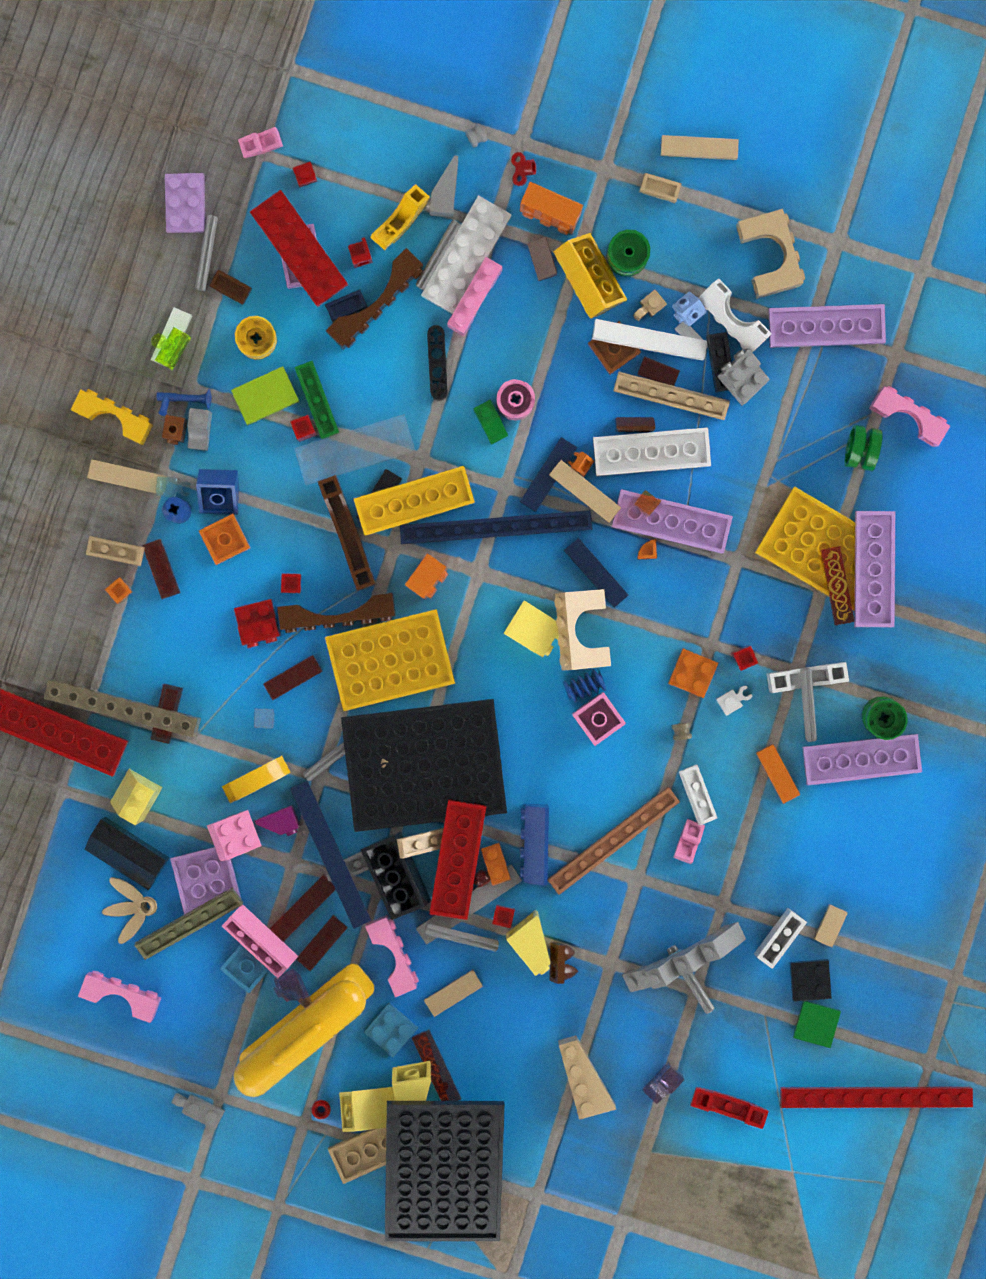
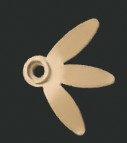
M111 877L109 879L110 884L122 895L133 901L117 903L102 910V913L107 916L135 914L125 925L118 938V942L123 944L139 931L146 916L153 915L156 912L157 903L152 897H143L130 883Z

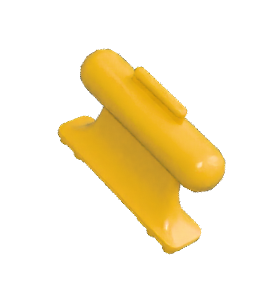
M353 963L344 967L240 1054V1062L235 1067L233 1074L234 1083L238 1091L248 1097L263 1095L361 1015L365 1009L366 999L373 994L375 988L371 979L359 965Z

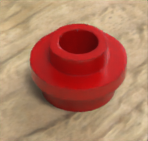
M317 1100L312 1105L311 1111L315 1118L325 1119L329 1116L331 1107L327 1101ZM323 1106L325 1108V1111L320 1112L318 1110V1107Z

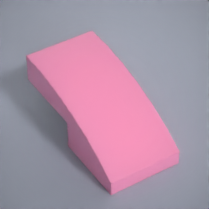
M276 127L258 134L252 133L238 139L244 158L257 156L283 147Z
M689 819L686 820L673 858L689 864L693 863L705 825H698L697 822Z

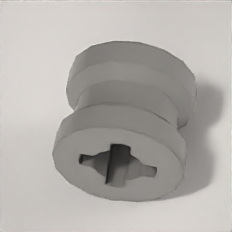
M479 123L473 129L465 130V134L473 148L477 147L478 143L487 141L486 134Z

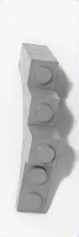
M738 922L724 925L692 946L647 966L628 971L622 976L630 992L650 987L652 989L664 987L681 975L695 972L706 962L721 959L745 941L746 938Z

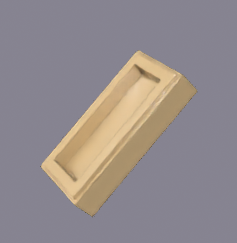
M645 173L639 193L676 203L681 183Z
M829 904L814 940L833 947L848 912Z

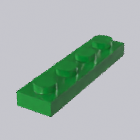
M313 361L294 367L321 439L339 434L340 432Z

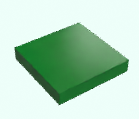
M803 1001L793 1038L831 1048L841 1011L809 1001Z

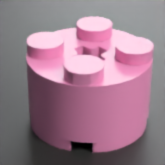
M516 379L505 382L497 393V408L509 420L517 421L526 418L532 412L535 404V394L532 387L528 383ZM513 396L516 398L520 397L519 404L511 402Z

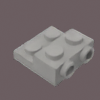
M742 349L734 355L735 360L732 363H726L721 368L722 372L717 376L741 406L746 404L770 380L759 367L761 363L750 349L746 351Z

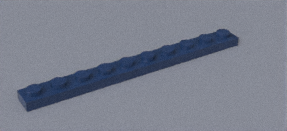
M591 510L400 525L401 545L592 530Z

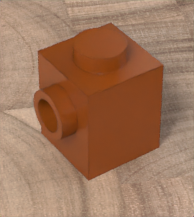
M166 415L162 438L167 440L168 444L178 445V442L184 443L188 420L182 417Z

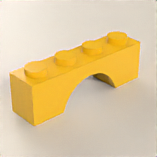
M80 389L71 411L90 420L101 414H114L121 421L122 435L144 445L153 427L149 423V418L141 414L137 417L131 414L133 410L123 405L120 409L114 406V401L106 397L102 400L97 397L98 393L87 389L86 392Z

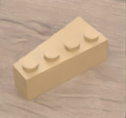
M577 1036L558 1040L579 1120L616 1110L613 1099Z

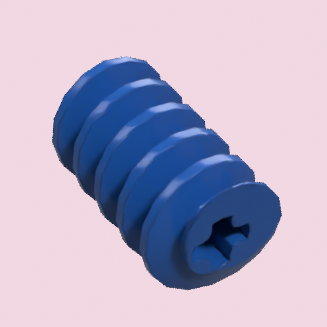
M170 497L163 504V515L169 521L180 524L186 522L191 516V506L183 499Z
M594 669L591 670V676L587 672L584 673V679L578 675L577 682L570 678V685L563 681L569 700L572 698L575 702H577L578 695L582 700L585 699L584 693H587L589 697L592 696V690L598 694L599 687L606 691L600 670L599 673Z

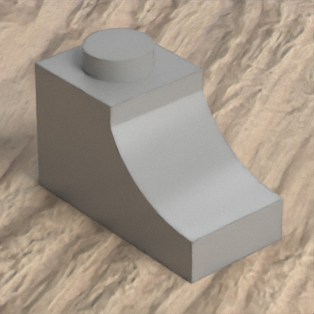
M190 408L187 426L188 449L208 451L212 412L209 410Z

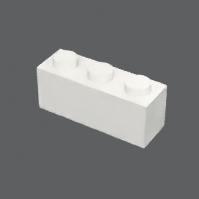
M787 908L754 955L773 969L807 922Z

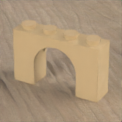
M783 209L741 220L736 224L741 244L760 238H769L776 241L783 251V264L778 270L756 276L751 280L756 299L801 287L804 283L803 280H805L804 271L799 268L798 264L800 262L799 253L797 250H794L793 243H795L794 235L788 229L790 224L787 213L784 214Z
M604 589L556 593L554 604L557 611L556 624L559 634L558 645L560 646V665L562 670L611 666L609 647L587 648L578 641L575 634L576 620L581 613L587 610L606 609Z

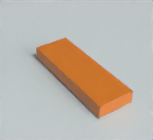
M774 744L756 752L782 803L784 804L799 796L800 793Z

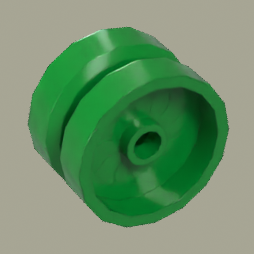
M628 229L618 232L612 238L607 249V261L614 273L624 277H631L639 274L645 268L651 249L647 238L636 230ZM625 251H627L628 253L631 252L632 254L627 255Z
M853 425L846 445L845 466L856 468L860 463L862 470L873 471L880 455L882 430L871 428L866 434L864 426Z

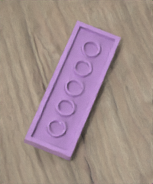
M885 304L768 309L769 331L772 333L769 336L770 348L886 343Z
M620 490L617 505L621 509L613 518V528L724 554L733 516Z
M856 511L854 627H894L895 511Z
M918 734L901 735L892 740L875 738L802 747L806 785L922 772Z

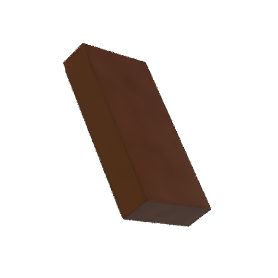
M219 269L209 284L210 288L241 305H244L252 291L251 287Z

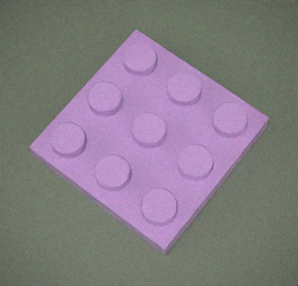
M215 847L170 858L184 914L232 887L240 897L231 859L220 861Z

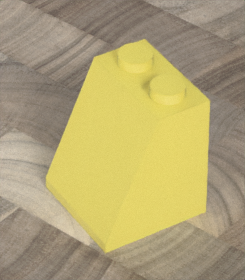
M526 601L522 602L503 633L542 658L544 655L549 656L554 647L551 645L554 639L558 640L559 637L556 620Z
M129 769L110 803L118 816L137 825L145 820L163 787Z
M535 910L506 933V940L536 976L539 973L542 975L547 972L551 963L539 914Z
M430 1061L393 1067L392 1087L395 1101H426L431 1084Z
M393 1087L339 1093L343 1132L386 1128L387 1101H395Z

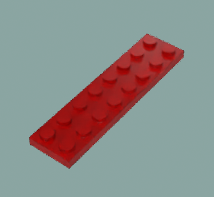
M0 688V731L112 777L115 776L128 740Z

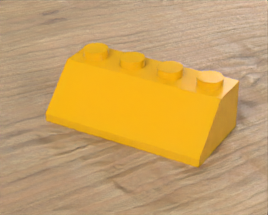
M591 233L570 239L553 251L590 319L602 315L627 300Z

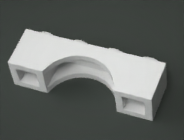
M717 279L700 295L699 299L704 308L714 315V319L727 329L728 334L740 342L742 349L745 351L750 349L753 353L772 333L759 320L743 322L736 318L730 309L729 303L732 292L720 279Z
M846 662L806 667L812 670L813 686L849 682ZM802 668L766 673L769 692L777 693L801 688L800 670Z

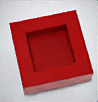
M311 161L293 167L299 188L317 182Z
M281 573V593H301V574Z
M496 905L492 924L511 929L515 909Z

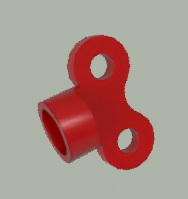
M516 152L512 155L511 162L516 168L512 181L517 186H523L527 181L526 176L536 174V163L534 159L526 160L521 152ZM519 176L522 177L521 181L517 180Z

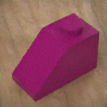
M293 805L255 820L256 825L280 835L286 833L287 836L297 833V829L301 826Z

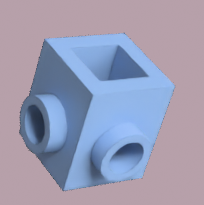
M690 291L672 305L676 312L674 316L678 322H684L688 326H691L707 312L700 299Z

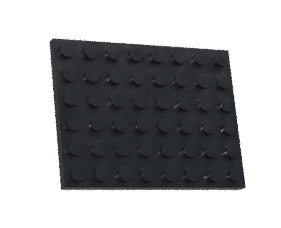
M494 699L341 717L355 832L445 821L448 800L485 805V816L507 813ZM382 759L388 761L381 764Z
M387 1101L385 1241H500L504 1101Z

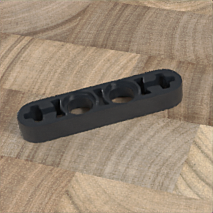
M433 325L427 332L430 392L433 399L441 401L448 394L445 334L442 327ZM434 330H438V333H441L438 336V343L442 342V345L435 344L431 346L430 343H435L434 336H430L434 333ZM436 348L441 349L443 352L439 359H435L431 355L432 351ZM437 367L444 371L443 376L440 378H436L432 374L433 370ZM444 380L445 383L440 384L441 390H445V392L441 393V397H438L434 393L437 390V383L433 384V381L440 382Z

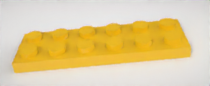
M464 466L353 498L364 536L475 503Z

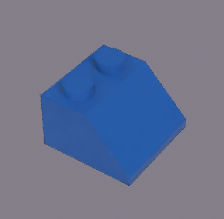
M199 469L196 482L199 513L238 514V470Z

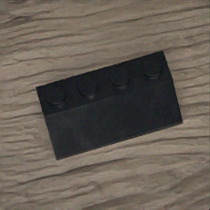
M107 817L99 821L84 849L147 890H150L170 859Z
M401 831L361 849L391 920L421 909L431 902L412 856L400 858L397 839L403 838Z

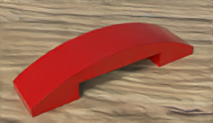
M700 1087L695 1088L690 1103L692 1107L707 1112L713 1111L741 1120L745 1124L763 1129L769 1112L767 1109L745 1100Z

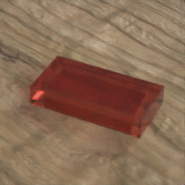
M644 356L637 375L674 386L680 370Z

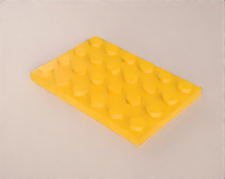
M794 486L755 553L832 598L834 593L829 590V582L839 571L831 570L833 575L831 577L829 575L830 568L828 562L830 560L838 561L841 570L844 572V577H842V572H840L838 577L843 578L847 582V589L843 593L847 597L845 604L848 605L850 610L854 611L855 522ZM831 550L839 554V561L837 560L838 556L835 553L833 554L831 559L829 558L828 560H825V558H828V554L831 552ZM830 562V566L832 567V565L836 562ZM836 564L833 567L834 569L840 570L838 564ZM836 578L831 585L832 589L835 592L838 589L835 587V584L838 580H840L838 578ZM842 580L838 583L841 585L840 589L837 591V593L839 594L843 591L845 586ZM834 594L835 600L843 601V603L845 602L844 596L841 595L838 599H836L838 595Z
M437 609L325 637L343 711L455 684Z

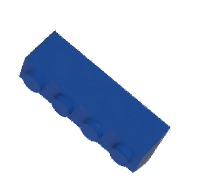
M525 804V809H521V820H525V827L521 828V839H524V847H520V858H524V866H520V878H523L524 883L547 886L548 804Z

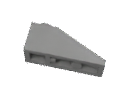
M458 156L453 157L431 192V198H429L426 207L427 210H430V216L453 218Z

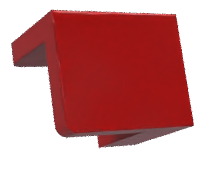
M365 237L361 238V242L348 246L354 268L373 263Z
M309 415L290 421L299 442L317 435Z
M750 645L731 652L740 671L758 664Z

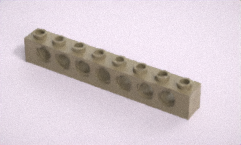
M48 680L43 698L189 737H197L201 722L199 717L57 680Z

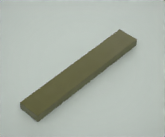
M232 887L135 942L134 946L144 960L242 906L243 901Z

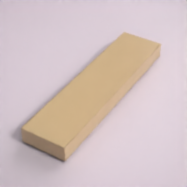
M662 135L661 156L737 160L739 139Z
M92 459L87 476L88 479L160 495L164 494L167 476Z
M562 460L549 474V476L608 523L621 509L619 505Z

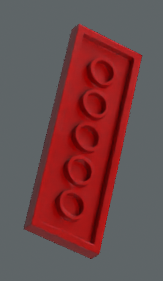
M279 190L250 211V214L317 307L348 286L344 277L282 190Z
M448 800L429 914L468 920L486 812L485 805Z

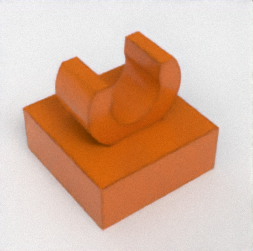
M582 451L580 454L574 452L577 458L575 462L568 461V464L578 474L585 477L594 460Z

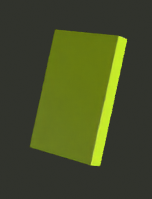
M283 366L231 390L247 426L300 402Z

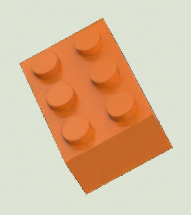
M529 182L520 203V212H522L524 217L528 219L536 218L540 220L542 225L546 227L554 226L558 228V232L568 235V233L573 234L583 209L582 204L533 182Z
M427 553L405 583V586L426 600L427 597L431 599L437 591L435 588L437 583H443L448 576L446 572L448 568Z

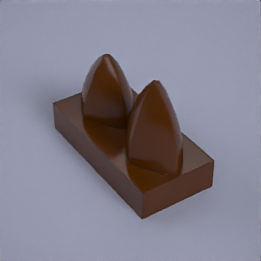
M550 942V981L564 984L565 980L572 978L578 973L575 967L565 964V961L575 954V951L570 946L559 942Z

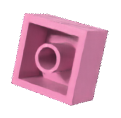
M601 692L572 713L594 746L626 724L604 692Z
M248 810L207 825L220 861L229 860L261 847Z

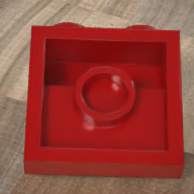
M272 599L234 608L242 646L247 645V648L259 646L258 642L264 640L266 644L275 642L277 637L281 636Z

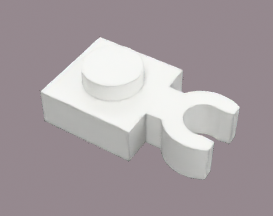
M747 686L740 687L738 693H735L732 689L716 699L726 716L743 706L740 702L741 700H750L753 697L752 694L746 697L743 696V690L747 689Z

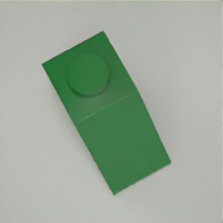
M491 400L473 408L491 445L508 436Z

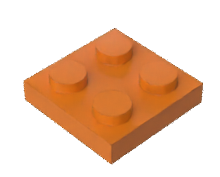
M234 514L199 530L215 565L251 548Z
M682 648L668 684L704 698L718 663Z

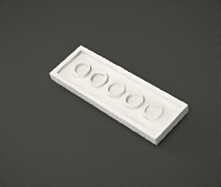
M478 195L421 296L453 314L483 260L490 255L512 214Z
M708 428L593 437L596 476L711 466Z

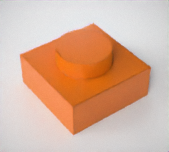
M121 577L105 589L117 604H120L133 592Z

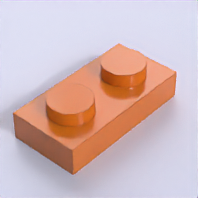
M500 843L482 848L481 851L492 885L495 886L510 881L511 877Z

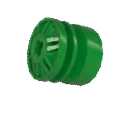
M885 696L875 697L866 703L862 711V722L865 728L877 738L892 740L899 737L906 729L908 723L907 713L904 707L892 698ZM881 713L887 715L884 717V721L879 719L882 716Z

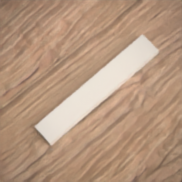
M599 319L594 321L593 340L701 361L705 359L706 340Z

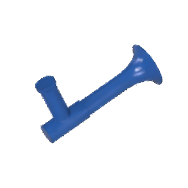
M210 389L202 395L157 392L156 396L157 401H162L158 412L161 416L167 415L170 401L198 402L206 405L207 409H210L212 401Z

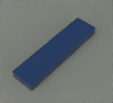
M561 437L520 502L536 512L556 482L549 474L560 460L567 464L577 447Z
M579 538L564 550L598 590L604 589L605 598L614 608L629 596Z

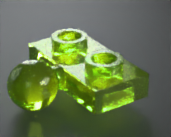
M173 327L167 339L161 333L154 334L151 338V343L155 348L161 349L155 361L173 370L189 343L191 336Z

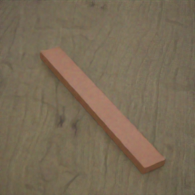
M669 787L665 788L550 876L548 882L560 895L680 803L679 799Z

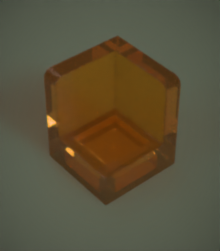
M645 490L633 506L649 517L661 500L659 498L656 499Z

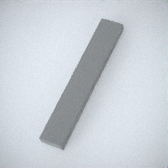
M512 864L508 866L511 877L510 881L493 886L491 880L488 879L472 890L468 917L522 881ZM434 915L416 927V930L427 945L437 937L425 934L426 924L451 929L463 921V919Z

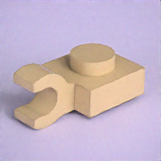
M654 290L640 301L643 307L637 310L633 316L637 321L646 314L653 317L667 303Z

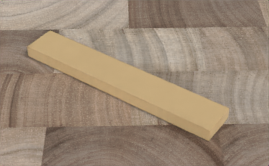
M618 372L613 390L614 392L725 420L730 401L623 372Z

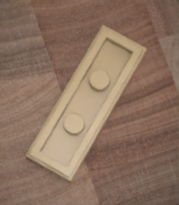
M89 536L86 555L141 566L145 547Z
M443 828L397 839L400 858H407L440 849Z
M472 969L424 999V1002L435 1017L482 988L483 985Z

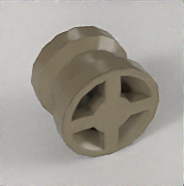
M691 723L671 725L674 730L673 740L692 738V734L689 731Z

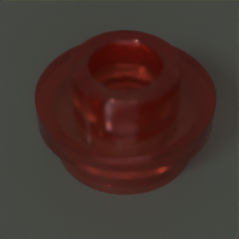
M480 870L475 873L474 885L483 887L490 882L487 870Z

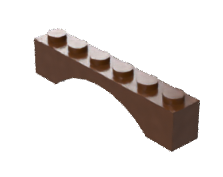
M405 248L393 261L389 282L380 297L368 308L358 313L338 317L326 330L327 334L343 350L346 347L350 348L356 342L355 338L359 333L364 334L370 327L368 324L373 319L376 321L383 314L382 310L386 306L390 307L396 301L395 296L399 292H405L410 286L409 282L421 275L423 263Z
M334 475L317 481L337 531L357 591L377 585L338 477Z
M393 593L373 595L359 608L340 615L316 614L304 609L300 605L277 607L280 630H285V633L297 632V628L304 627V631L316 630L318 625H323V628H333L335 623L350 626L354 625V621L361 620L362 624L373 623V619L380 618L381 622L391 621L392 616H396Z

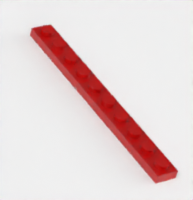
M971 1086L780 1087L781 1108L973 1107V1088Z

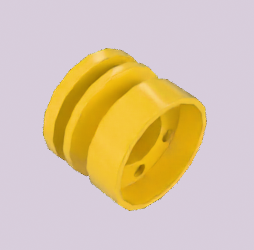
M249 316L238 324L235 331V342L245 356L257 360L271 355L277 344V336L272 324L268 320L259 316ZM256 334L262 338L257 344L252 340V337L254 338Z

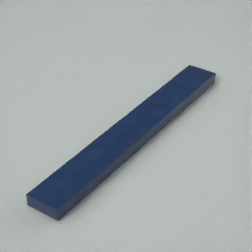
M305 781L290 788L353 929L372 921L309 782Z

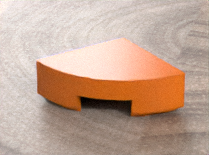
M656 539L642 545L637 559H657Z

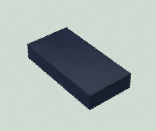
M360 289L325 304L332 322L338 317L349 316L368 308Z

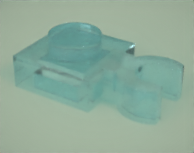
M157 477L155 496L176 497V492H179L182 496H189L190 493L183 492L182 487L190 485V482L184 481L177 484V478Z

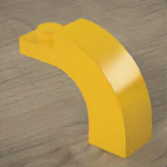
M415 184L404 194L392 215L372 233L370 238L386 250L392 243H396L414 223L430 196Z
M280 756L223 785L222 788L229 802L232 803L291 772L283 756Z

